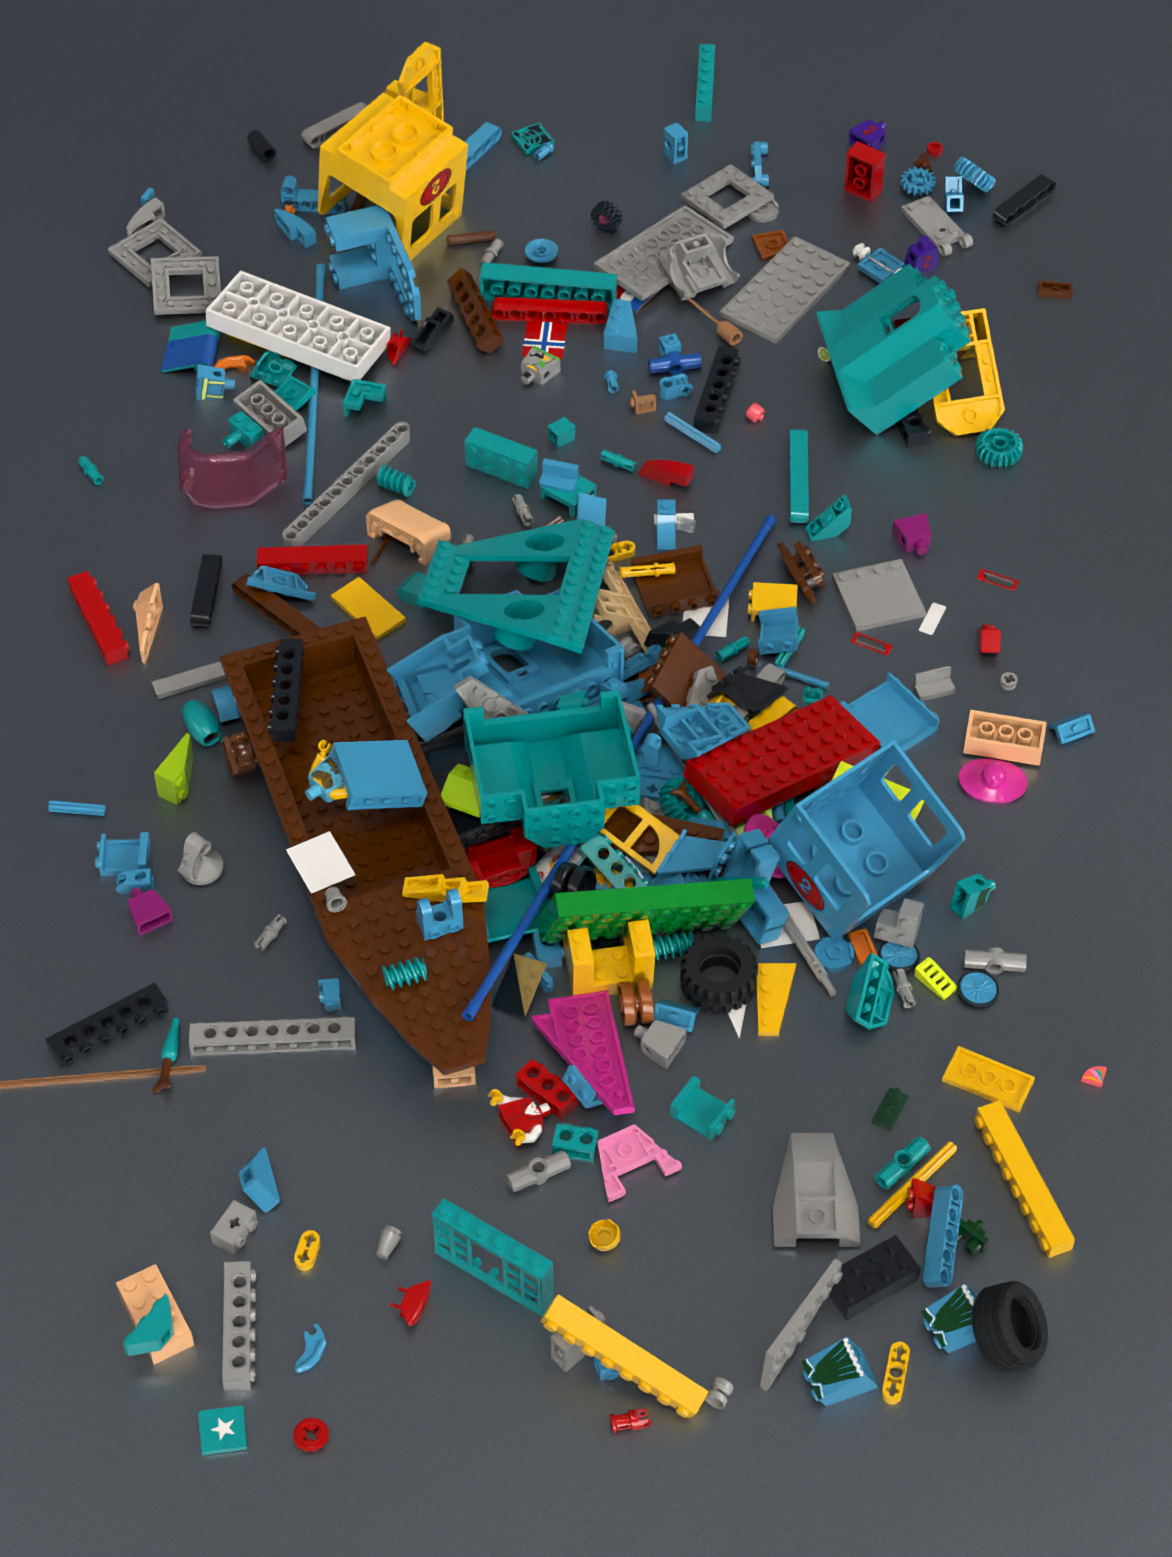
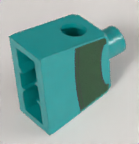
M981 874L958 881L949 907L961 919H964L987 903L990 892L996 888L992 879L986 880Z

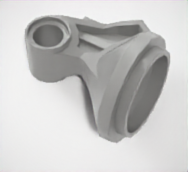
M192 832L185 840L183 858L177 871L182 874L187 882L194 885H206L217 880L224 868L222 857L217 851L211 849V842L197 832Z

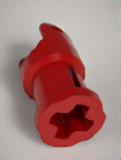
M634 1409L628 1410V1413L609 1414L612 1434L620 1430L630 1429L634 1431L649 1427L651 1420L638 1419L646 1417L648 1410Z

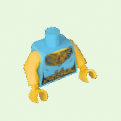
M325 740L319 742L318 747L321 752L317 753L308 774L310 788L305 791V795L311 801L318 796L325 802L346 799L348 793L336 760L326 756V753H330L332 744L329 743L327 748L324 749L327 743Z

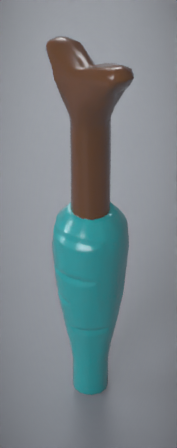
M683 781L679 788L670 791V795L683 799L696 813V817L716 820L709 810L701 809L689 796L686 789V781Z
M179 1018L172 1019L170 1029L162 1046L161 1058L163 1065L160 1078L152 1089V1092L155 1094L159 1093L162 1089L171 1088L168 1077L171 1063L175 1061L178 1054Z

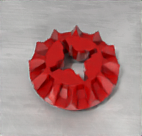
M318 1418L303 1419L295 1426L293 1431V1440L297 1448L302 1449L305 1453L307 1451L315 1453L316 1450L324 1448L325 1443L329 1439L327 1425ZM306 1431L310 1432L311 1434L315 1432L316 1440H313L312 1438H309L307 1440Z

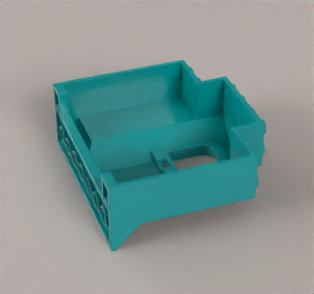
M910 264L843 310L818 311L816 313L847 410L876 435L962 379V367L956 360L958 357L956 351L971 342L970 330L964 323L966 319L960 312L961 306L956 301L957 295L952 288L949 289L943 280H939L936 276L930 279L926 276L923 277L919 269L913 268ZM920 302L919 312L903 325L894 329L891 319L912 304ZM887 327H889V329H890V332H889V333H887V330H886Z
M619 690L600 692L599 706L491 719H484L483 706L463 709L464 749L468 754L481 824L521 819L525 838L544 848L585 843L604 828L605 809L640 804L641 778ZM568 790L570 803L543 806L541 793Z

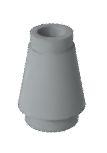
M389 1225L381 1230L376 1252L378 1257L385 1260L388 1259L401 1240V1231Z

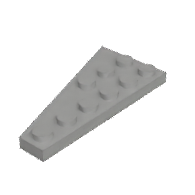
M837 1259L833 1260L767 1350L760 1388L763 1390H769L787 1359L792 1356L797 1343H801L806 1335L805 1330L823 1301L829 1296L834 1283L838 1284L843 1275L841 1272L842 1262Z

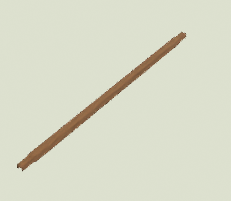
M205 1065L171 1067L169 1075L206 1072ZM162 1068L0 1081V1089L155 1077L161 1075Z

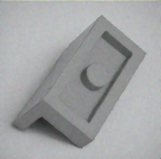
M945 666L915 674L913 690L917 698L921 701H927L955 694V687L950 679L951 667Z

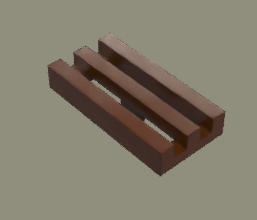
M1039 280L1038 296L1071 299L1073 283Z

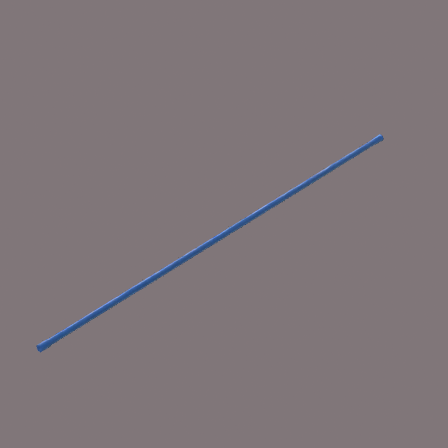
M773 515L766 516L760 530L693 637L692 642L697 647L700 646L766 535L774 526L776 518ZM657 697L653 704L656 707V705H664V702ZM649 711L631 739L634 752L654 721L653 715ZM578 844L565 846L479 989L464 1009L462 1017L466 1021H473L482 1002L549 894L554 873L562 862L569 861Z

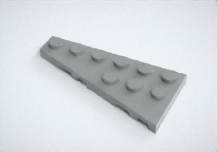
M471 675L454 685L455 690L469 708L483 706L484 719L530 714Z

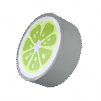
M826 344L819 347L817 350L819 358L824 362L831 361Z

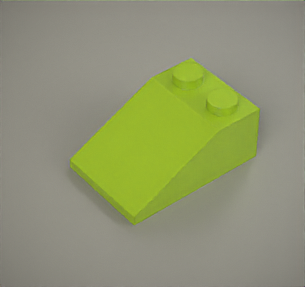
M188 733L185 734L154 772L158 797L175 805L184 800L189 791L194 756L190 734Z

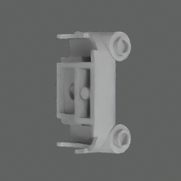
M706 232L673 243L669 250L664 249L660 252L658 259L681 301L693 298L698 292L721 285L724 288L737 283L740 274L733 271L727 262L725 248L728 241L723 235L720 237L712 234V232Z

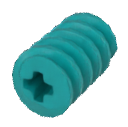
M384 464L377 474L376 483L379 487H384L387 490L409 497L415 489L416 479L412 480L411 474L406 476L405 472L400 473L398 469L393 472V467H389L387 470V465Z
M689 931L687 936L684 932H681L680 937L673 933L672 938L665 934L664 940L658 935L656 942L652 937L656 960L659 961L660 955H663L664 959L667 960L668 954H671L672 958L675 959L676 953H679L682 958L685 950L689 946L692 947L694 942L692 931Z
M422 955L421 962L417 957H413V964L409 959H406L405 966L401 961L397 962V968L393 964H389V970L385 966H381L386 987L389 985L392 990H395L396 983L400 988H403V981H406L408 986L411 985V979H414L416 983H419V977L427 981V970Z

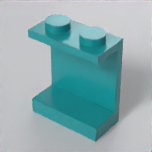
M692 1076L670 1104L671 1117L710 1140L716 1134L719 1135L722 1132L725 1122L731 1120L736 1112L735 1100L733 1098L727 1104L700 1089V1079Z

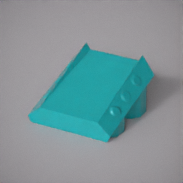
M269 350L267 353L264 352L250 377L279 387L292 376L298 365H295L289 359L279 358L278 353Z
M413 572L395 590L404 603L418 608H428L416 604L426 574Z

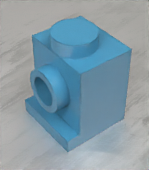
M339 979L318 980L320 1004L324 1003L325 1011L341 1010Z

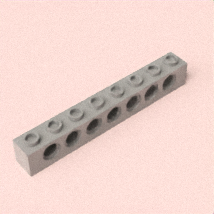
M355 1017L300 1018L270 1021L242 1020L238 1022L220 1021L217 1023L198 1022L190 1024L191 1056L356 1049Z

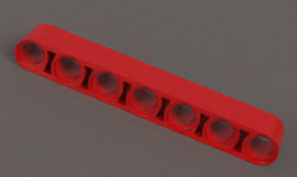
M497 297L492 300L491 315L495 320L604 324L608 320L609 307L603 301Z

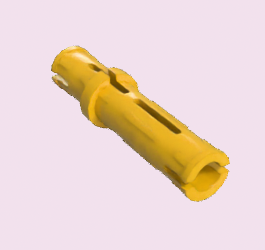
M656 562L653 565L620 567L619 574L620 578L653 575L654 577H659V575L675 574V564H658Z

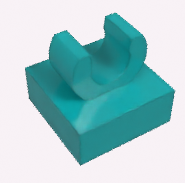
M804 687L802 706H807L821 700L823 689L820 687Z

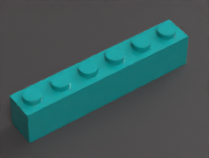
M700 44L695 121L711 122L715 45Z

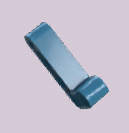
M286 176L281 187L282 206L285 209L286 204H292V208H295V211L318 212V190L298 189L297 179L293 176ZM345 196L337 202L327 213H344L348 197Z

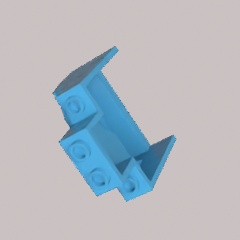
M444 633L387 669L388 673L397 681L409 711L410 718L406 720L407 723L425 742L444 732L462 716L461 712L466 703L457 693L454 685L470 675L478 679L490 671L487 665L489 660L481 651L483 649L481 642L478 639L474 640L470 634L456 642Z

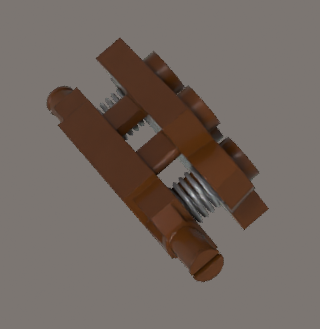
M800 541L794 544L795 549L791 552L784 545V542L778 543L777 547L781 552V556L804 596L807 597L810 604L815 603L817 599L811 589L812 586L818 585L822 588L826 585L823 580L826 576L818 565L817 560L808 546L804 547Z

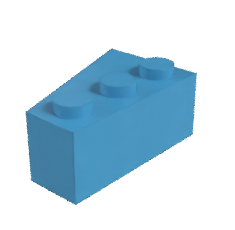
M613 299L604 331V349L637 353L638 338L631 301Z

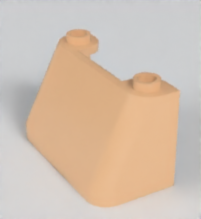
M392 500L370 510L366 514L368 536L375 539L378 535L382 537L386 533L408 544L410 552H416L420 557L418 562L425 566L432 559L438 540L448 542L451 540L450 527L446 523H442L409 506L402 500Z

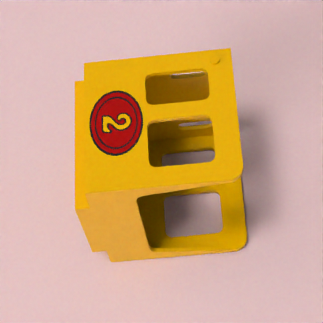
M383 92L320 146L317 211L320 215L326 214L337 202L342 200L352 190H355L393 214L396 220V231L411 261L462 215L468 144L452 135V126L401 95L394 99ZM330 176H333L343 184L329 195ZM449 188H450V195L446 193V191H447ZM431 205L429 229L411 245L412 223L416 217ZM442 205L450 211L439 220L440 206Z

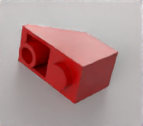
M982 624V627H977L978 645L981 653H1000L1001 630L996 628L995 625Z
M913 1178L911 1187H908V1198H906L907 1211H911L912 1219L931 1217L936 1187L917 1178Z

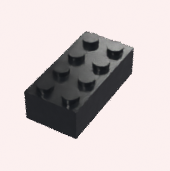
M897 1235L842 1264L841 1272L843 1275L838 1284L834 1283L829 1297L847 1321L917 1282L921 1267Z

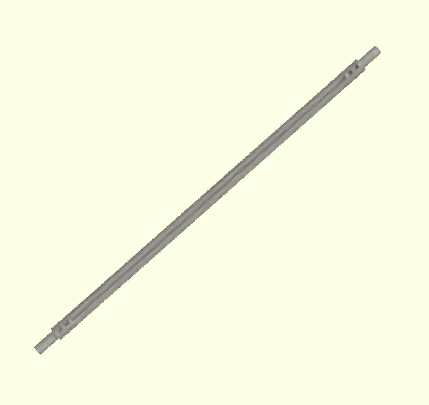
M653 703L647 705V709L652 713L655 720L654 724L660 731L655 706ZM672 749L675 756L677 757V759L679 760V762L685 770V766L688 759L681 760L677 753ZM702 796V798L704 799L705 803L711 810L716 820L727 822V820ZM728 823L727 827L731 833L733 831L737 833L735 828ZM789 914L784 927L809 964L817 980L822 982L831 997L836 995L837 991L828 978L829 974L825 971L824 966H822V963L818 960Z

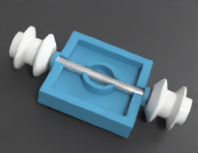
M860 243L853 249V257H859L860 261L857 269L878 283H882L905 267V263L881 248L870 254V247H865L863 243Z

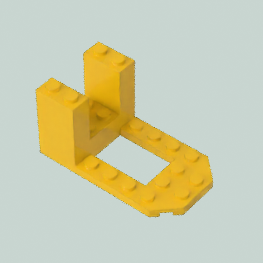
M424 42L411 56H408L399 81L394 80L388 85L385 93L394 99L401 95L444 121L440 47ZM426 75L428 93L414 88Z
M985 308L961 312L966 319L964 323L970 330L971 342L956 351L959 352L960 359L976 358L983 396L951 401L949 388L931 399L936 423L956 437L981 433L986 428L991 430L1005 411Z
M593 868L600 886L606 882V887L610 888L612 886L597 868ZM615 869L612 870L614 874H619ZM627 881L625 887H634L633 881ZM649 920L628 922L627 937L622 935L624 946L596 950L591 949L588 928L567 930V941L562 940L565 950V960L572 995L608 990L609 995L619 994L618 983L630 981L635 992V982L640 979H648L650 989L653 990L655 950Z

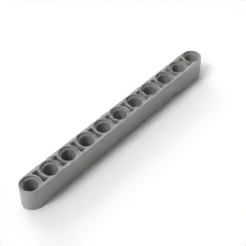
M407 422L396 423L283 531L284 547L302 546L379 472L384 464L389 463L410 442L409 424Z

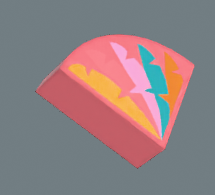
M1096 1066L1088 1069L1083 1074L1081 1082L1101 1088L1107 1067Z

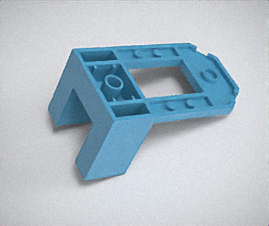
M376 205L326 217L324 230L326 235H329L330 245L334 246L336 252L366 246L329 255L330 263H327L329 272L333 273L334 284L337 283L341 290L389 278L390 282L394 283L395 293L399 294L400 304L404 305L405 315L409 316L411 322L422 319L419 287H415L413 278L416 277L415 271L388 211Z

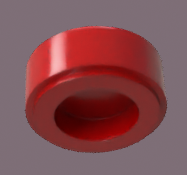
M931 142L927 145L926 152L929 156L938 157L943 153V146L938 142Z

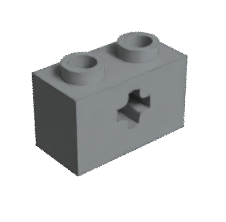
M233 1200L210 1232L212 1244L234 1255L238 1248L241 1249L249 1232H253L257 1226L258 1221L255 1210Z

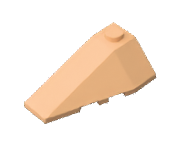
M155 583L140 592L138 599L134 601L133 610L136 611L142 663L145 664L163 610L159 583Z

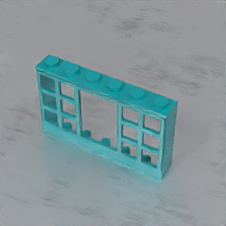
M443 1198L431 1214L435 1245L434 1253L542 1316L554 1298L553 1262ZM454 1231L464 1236L466 1242L455 1236ZM455 1241L461 1244L462 1246L466 1247V1251H464L463 1248L460 1246H455ZM471 1241L502 1259L503 1283L497 1280L499 1277L498 1268H492L488 1274L479 1269L481 1259L479 1257L472 1258ZM445 1245L450 1248V1252L444 1249L443 1247ZM465 1256L467 1258V1262L461 1259V1257ZM508 1263L520 1269V1274L509 1268ZM508 1273L520 1279V1283L515 1278L508 1277ZM525 1273L537 1279V1284L526 1278ZM526 1283L537 1289L538 1294L533 1289L526 1288ZM516 1287L520 1289V1293L515 1291ZM534 1298L538 1300V1304L533 1301Z

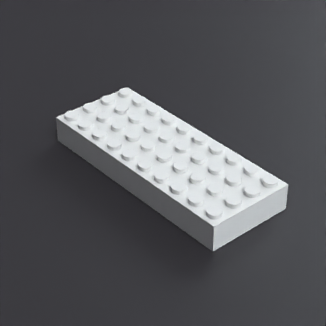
M240 271L206 309V326L351 382L353 379L361 380L386 349V344L390 340V327L243 271Z

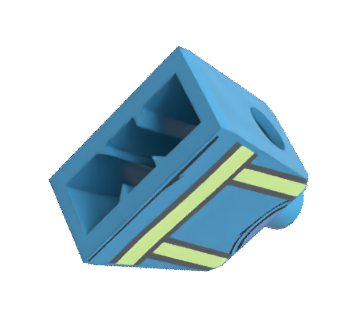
M197 364L195 400L224 398V389L235 390V379H225L224 369Z

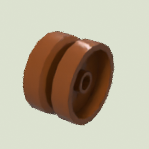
M648 979L636 980L635 993L630 981L619 982L618 1003L623 1025H635L637 1022V1012L642 1024L653 1023V1003Z

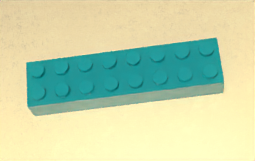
M483 262L480 273V292L485 302H492L497 297L603 301L608 304V313H610L613 299H617V274Z

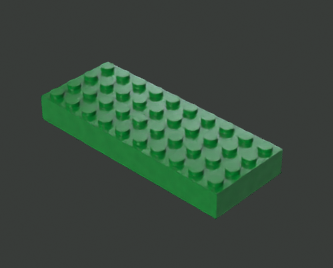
M751 878L555 893L537 917L540 942L547 941L548 944L559 942V940L567 941V930L588 928L590 941L596 940L598 937H605L606 939H613L618 935H625L627 937L628 922L647 919L649 920L651 935L656 934V932L672 934L680 930L688 933L689 931H694V929L710 931L718 927L721 930L732 928L744 913L750 909L755 903V896Z

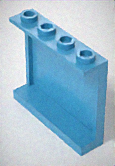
M890 672L887 673L886 682L850 704H846L844 701L840 702L848 712L881 742L879 749L895 740L903 752L938 731V716L931 712L923 701L915 697L912 691L907 689Z
M408 740L333 743L329 758L336 759L348 793L346 801L347 810L423 806L428 793Z

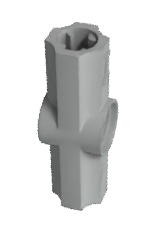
M997 947L989 948L987 951L965 950L964 968L986 969L990 974H1000L1003 971L1025 972L1026 954L1006 953Z
M562 1150L544 1159L534 1158L530 1161L529 1165L507 1174L506 1180L509 1188L514 1193L533 1184H544L549 1177L570 1169L571 1163L566 1152Z

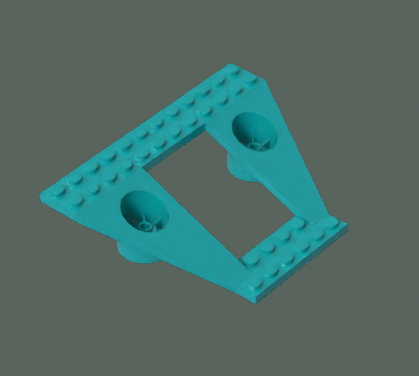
M577 519L461 545H453L448 541L438 540L416 604L494 627L493 635L496 640L510 649L519 651L529 650L535 646L537 640H541L581 654L615 530L607 526L595 524L590 520ZM470 561H515V566L520 573L538 581L554 579L560 563L568 562L558 595L459 594Z

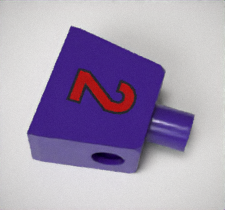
M866 120L849 130L848 143L854 145L858 141L878 150L885 142L887 126L882 121L877 124L871 120Z
M921 236L919 242L908 247L904 261L905 266L910 264L913 268H918L921 274L938 267L937 247L928 237Z

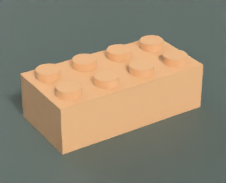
M970 710L963 753L1040 766L1047 722Z
M156 1264L116 1282L118 1294L135 1328L139 1320L151 1311L157 1299H161L164 1294L169 1296L174 1335L161 1351L148 1353L153 1364L194 1346L192 1333Z

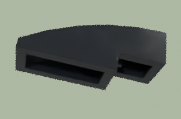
M437 307L432 316L425 319L410 342V346L423 352L430 349L453 323L454 317L452 313Z
M691 618L681 623L672 619L650 630L644 645L646 647L652 645L665 647V642L671 635L681 632L692 641L700 626Z

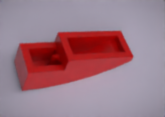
M649 460L644 463L638 475L667 486L676 483L687 487L694 477V466L673 460Z

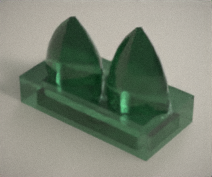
M899 1087L889 1088L872 1118V1124L891 1132L909 1096L902 1093Z

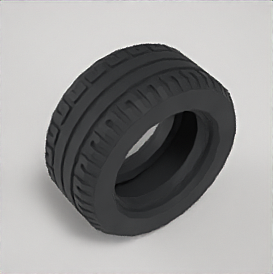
M1018 1281L985 1287L980 1291L973 1303L972 1326L975 1340L983 1356L990 1364L1001 1370L1016 1369L1037 1363L1047 1348L1048 1327L1043 1307L1031 1288Z

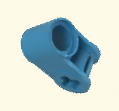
M683 373L664 377L659 383L658 395L662 400L686 397L693 392V386L689 384L687 375Z

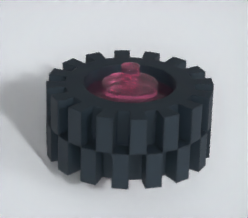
M602 200L592 209L590 214L592 216L591 220L595 221L593 224H597L598 229L602 228V231L606 230V233L613 232L622 222L621 211L617 210V206H613L614 203L611 202L609 204V201Z

